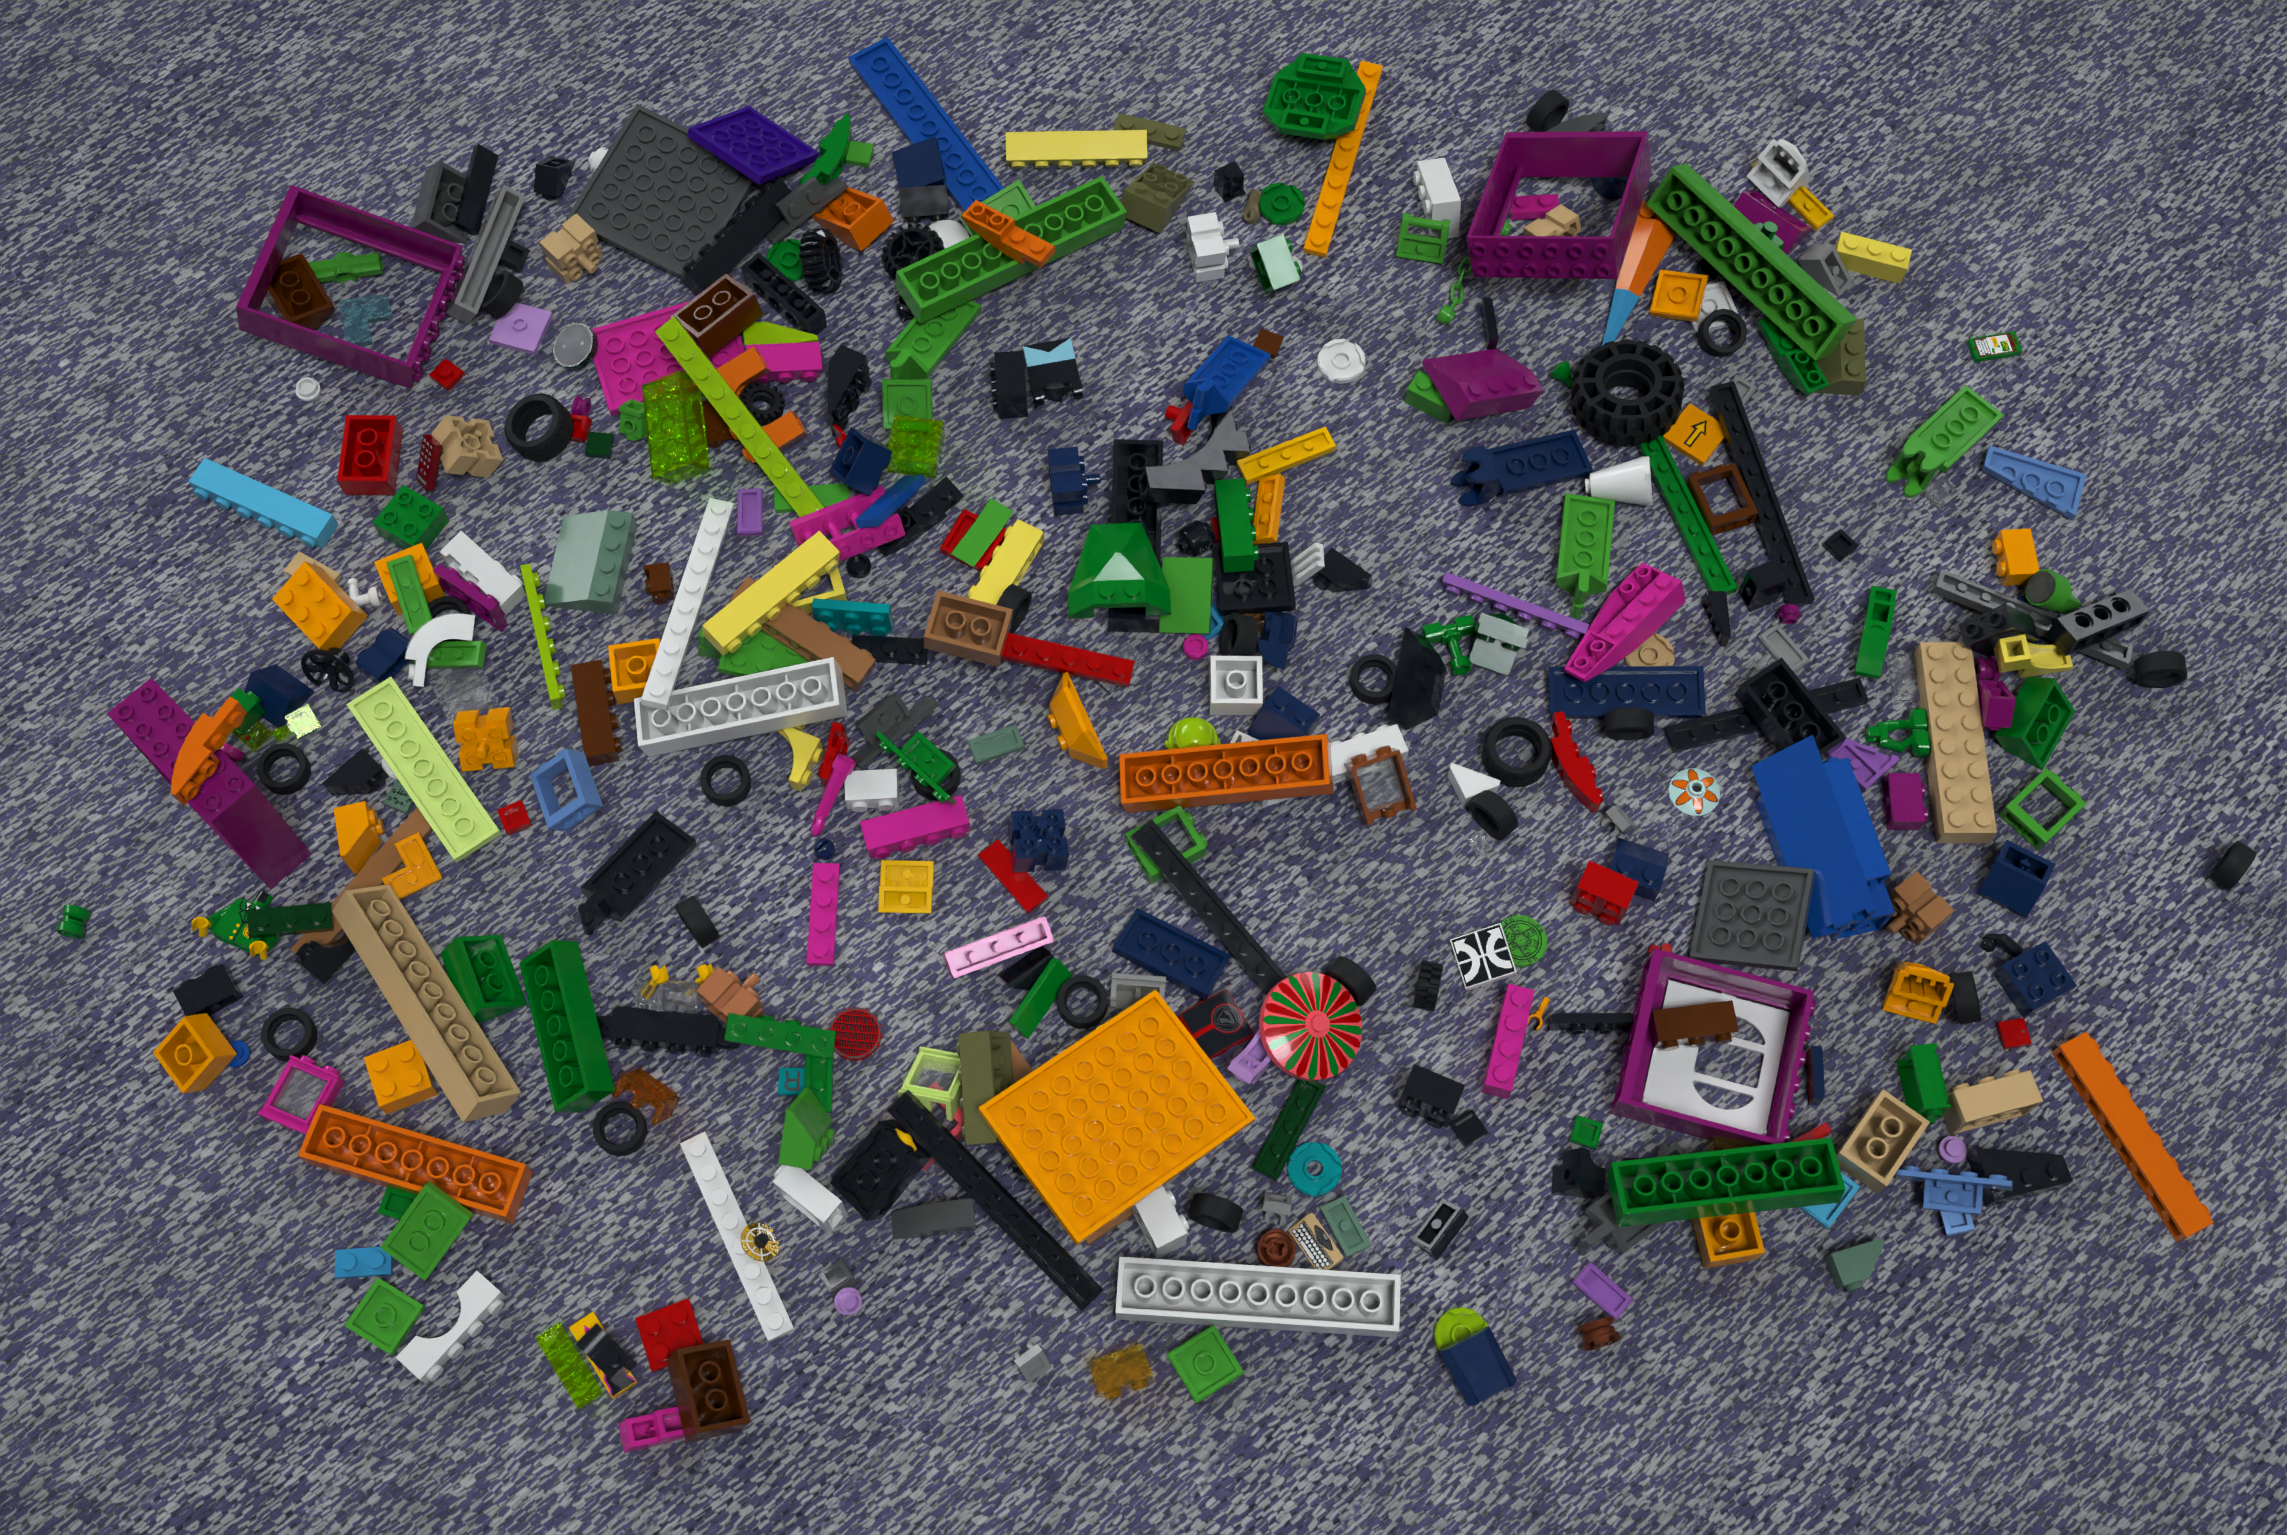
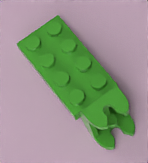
M1965 385L1908 438L1899 456L1886 474L1887 483H1896L1904 478L1908 481L1904 488V496L1912 498L1919 495L1940 471L1943 473L1947 472L1998 424L2004 414Z

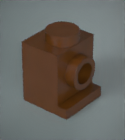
M669 562L643 565L647 577L645 580L647 594H652L653 603L665 604L668 600H674L673 574Z

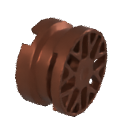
M1273 1229L1261 1236L1257 1246V1257L1262 1266L1289 1267L1292 1264L1296 1255V1246L1294 1239L1289 1233Z
M1613 1316L1586 1323L1576 1329L1577 1333H1584L1582 1336L1584 1351L1608 1346L1622 1339L1620 1333L1615 1330V1327L1610 1326V1324L1615 1322Z

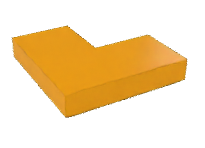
M419 832L394 844L405 868L382 878L384 885L390 884L399 900H402L443 879Z

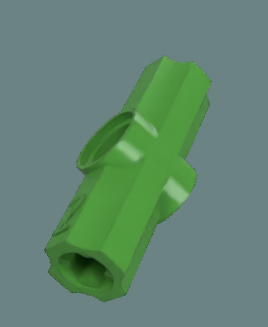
M340 252L335 254L333 259L308 262L320 283L336 281L343 284V281L349 280L355 282L358 277L379 275L384 272L380 252L357 256L349 252Z

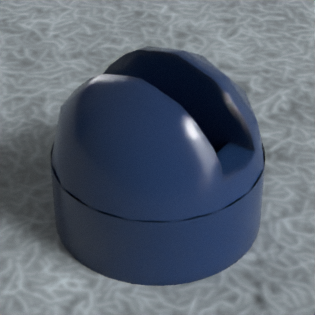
M820 839L816 842L814 853L818 859L826 861L835 854V846L832 841ZM825 844H829L820 853L818 852Z

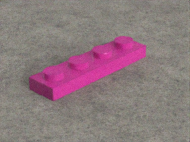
M813 863L807 966H834L840 863Z

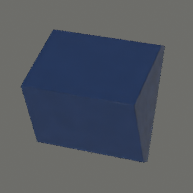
M277 664L251 672L245 688L246 694L251 691L261 699L259 704L265 711L261 717L279 730L285 726L315 692Z

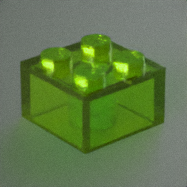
M894 415L888 448L893 451L891 461L887 466L888 472L907 475L923 474L924 477L937 478L945 439L944 422L941 420Z

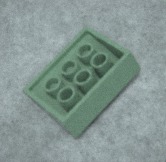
M604 510L563 517L545 592V606L618 615L637 530V523L633 513Z

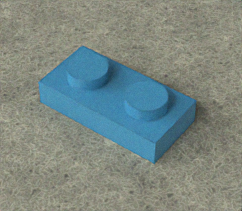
M380 1247L335 1250L334 1278L336 1279L393 1275V1257Z

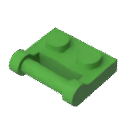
M1403 213L1396 256L1443 264L1451 220L1437 221L1413 217L1409 213ZM1408 226L1441 231V237L1409 233Z

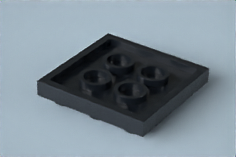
M1288 542L1253 544L1258 545L1259 560H1254V571L1224 573L1221 547H1213L1220 616L1232 613L1251 614L1296 611Z

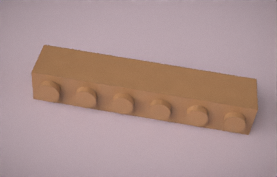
M747 577L730 598V602L757 580ZM787 604L781 609L782 611L777 618L772 621L768 619L761 625V631L809 662L834 657L842 668L844 685L855 692L860 689L874 670L876 659L873 658L869 651L865 649L860 650L846 636L837 635L831 631L826 623L822 621L817 622L809 616L807 611L800 607L796 608L793 605Z

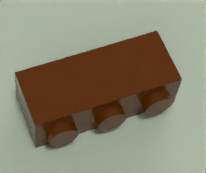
M1732 1000L1652 1010L1649 1018L1654 1048H1662L1663 1051L1675 1050L1679 1048V1045L1689 1044L1691 1048L1700 1047L1709 1041H1716V1044H1725L1731 1042L1739 1032Z

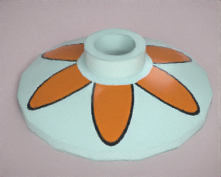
M1689 768L1678 772L1672 778L1669 786V795L1674 806L1681 812L1691 816H1702L1711 812L1718 805L1720 788L1715 778L1708 772L1697 768ZM1692 786H1698L1700 792H1695Z

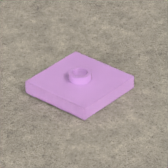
M515 303L504 316L498 318L489 342L490 344L536 356L553 314L551 311Z

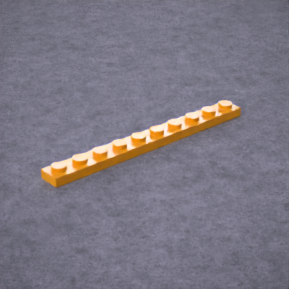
M1365 61L1360 62L1357 75L1366 88V95L1355 130L1343 134L1336 140L1303 248L1304 253L1324 258L1327 256L1383 71L1382 65Z

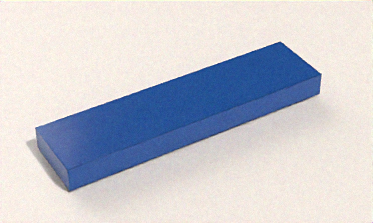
M924 475L901 477L855 519L857 527H879L926 483Z

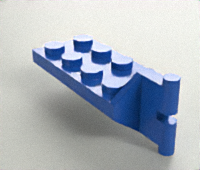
M1228 335L1184 384L1183 393L1193 405L1187 427L1190 430H1196L1198 424L1206 415L1227 412L1269 363L1271 354Z

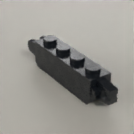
M618 1006L612 1011V1016H596L601 1037L609 1039L619 1049L629 1050L631 1046H640L642 1050L647 1052H657L658 1048L668 1049L669 1053L683 1055L685 1051L695 1052V1055L699 1057H711V1054H719L720 1049L734 1050L739 1049L741 1046L740 1043L724 1040L726 1028L722 1027L720 1021L714 1015Z

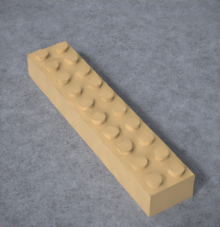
M390 884L346 890L332 912L462 1122L507 1112L521 1091Z

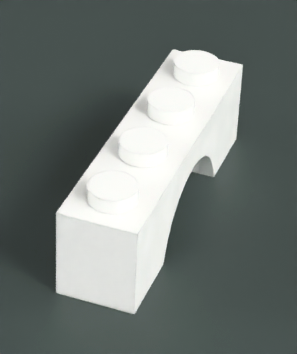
M478 1271L457 1291L461 1303V1312L455 1326L448 1333L437 1338L428 1339L415 1336L396 1357L397 1360L425 1384L429 1380L431 1382L436 1380L444 1370L442 1366L449 1358L455 1359L464 1349L462 1344L470 1336L473 1338L478 1335L484 1327L483 1322L490 1314L492 1316L497 1314L504 1305L503 1300L506 1296Z

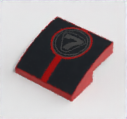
M1228 989L1200 1002L1178 1016L1181 1023L1210 1060L1226 1053L1231 1047L1241 1044L1255 1035Z

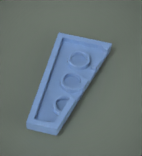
M1989 445L1981 471L2074 520L2077 515L2086 474Z

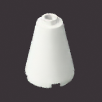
M1643 456L1590 473V478L1585 479L1586 494L1591 493V497L1615 500L1616 502L1646 506L1653 505L1649 456Z

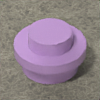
M1948 1136L1939 1143L1938 1152L1944 1161L1956 1164L1965 1158L1967 1148L1960 1138Z
M854 1287L842 1288L834 1299L835 1309L843 1315L856 1313L862 1304L861 1295Z

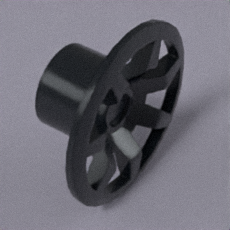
M331 647L327 651L313 649L303 655L301 668L311 683L320 687V684L327 678L333 691L346 693L352 688L354 676L349 668L350 657L345 651L340 648ZM316 655H323V657L318 658ZM307 658H309L312 661V663L316 665H307ZM344 671L346 672L348 679L343 676ZM309 672H320V676L315 680ZM337 679L339 683L346 685V687L338 690Z

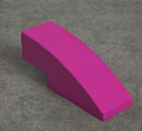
M678 1407L657 1410L653 1414L624 1419L618 1425L624 1453L647 1449L685 1438Z

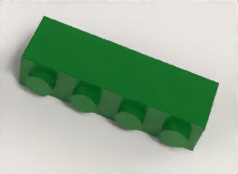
M1244 478L1215 480L1214 496L1224 573L1254 571V560H1259L1258 545H1253V541H1256L1255 526L1250 525V522L1254 521L1253 507H1248V503H1251L1250 488L1245 487Z

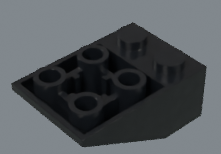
M841 344L828 366L827 412L832 436L836 437L833 425L837 424L844 431L848 424L849 414L851 411L855 412L860 404V396L863 392H868L872 383L867 356Z

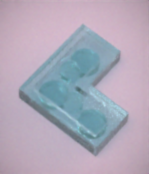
M388 294L339 300L346 342L358 346L373 345L369 323L393 320Z

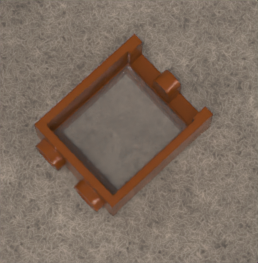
M1390 745L1375 749L1376 753L1366 756L1365 753L1351 757V762L1344 764L1349 775L1362 823L1368 826L1373 824L1372 820L1396 816L1395 812L1404 809L1411 811L1417 809L1400 750L1391 748Z

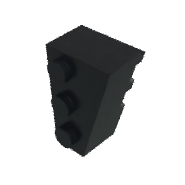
M1974 1148L1966 1155L1972 1172L1977 1173L1979 1178H1989V1175L1993 1174L2003 1175L2007 1177L2008 1181L2013 1183L2012 1191L1983 1188V1202L1986 1208L2062 1189L2073 1182L2063 1155Z

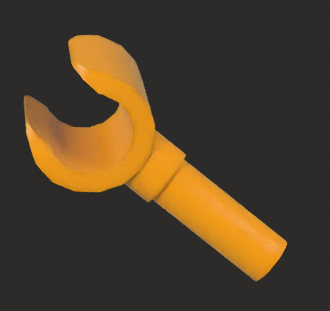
M1544 997L1535 1014L1529 1016L1527 1025L1531 1019H1537L1539 1022L1536 1031L1542 1027V1016L1550 1002L1548 997Z

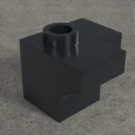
M1577 1148L1563 1151V1164L1553 1167L1552 1194L1575 1196L1584 1199L1604 1196L1606 1169L1597 1166L1592 1161L1590 1150Z

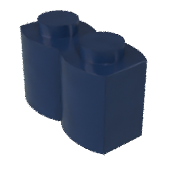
M390 627L377 635L374 645L359 653L355 663L363 674L375 683L380 684L389 677L394 678L400 669L411 660L404 658L410 640Z

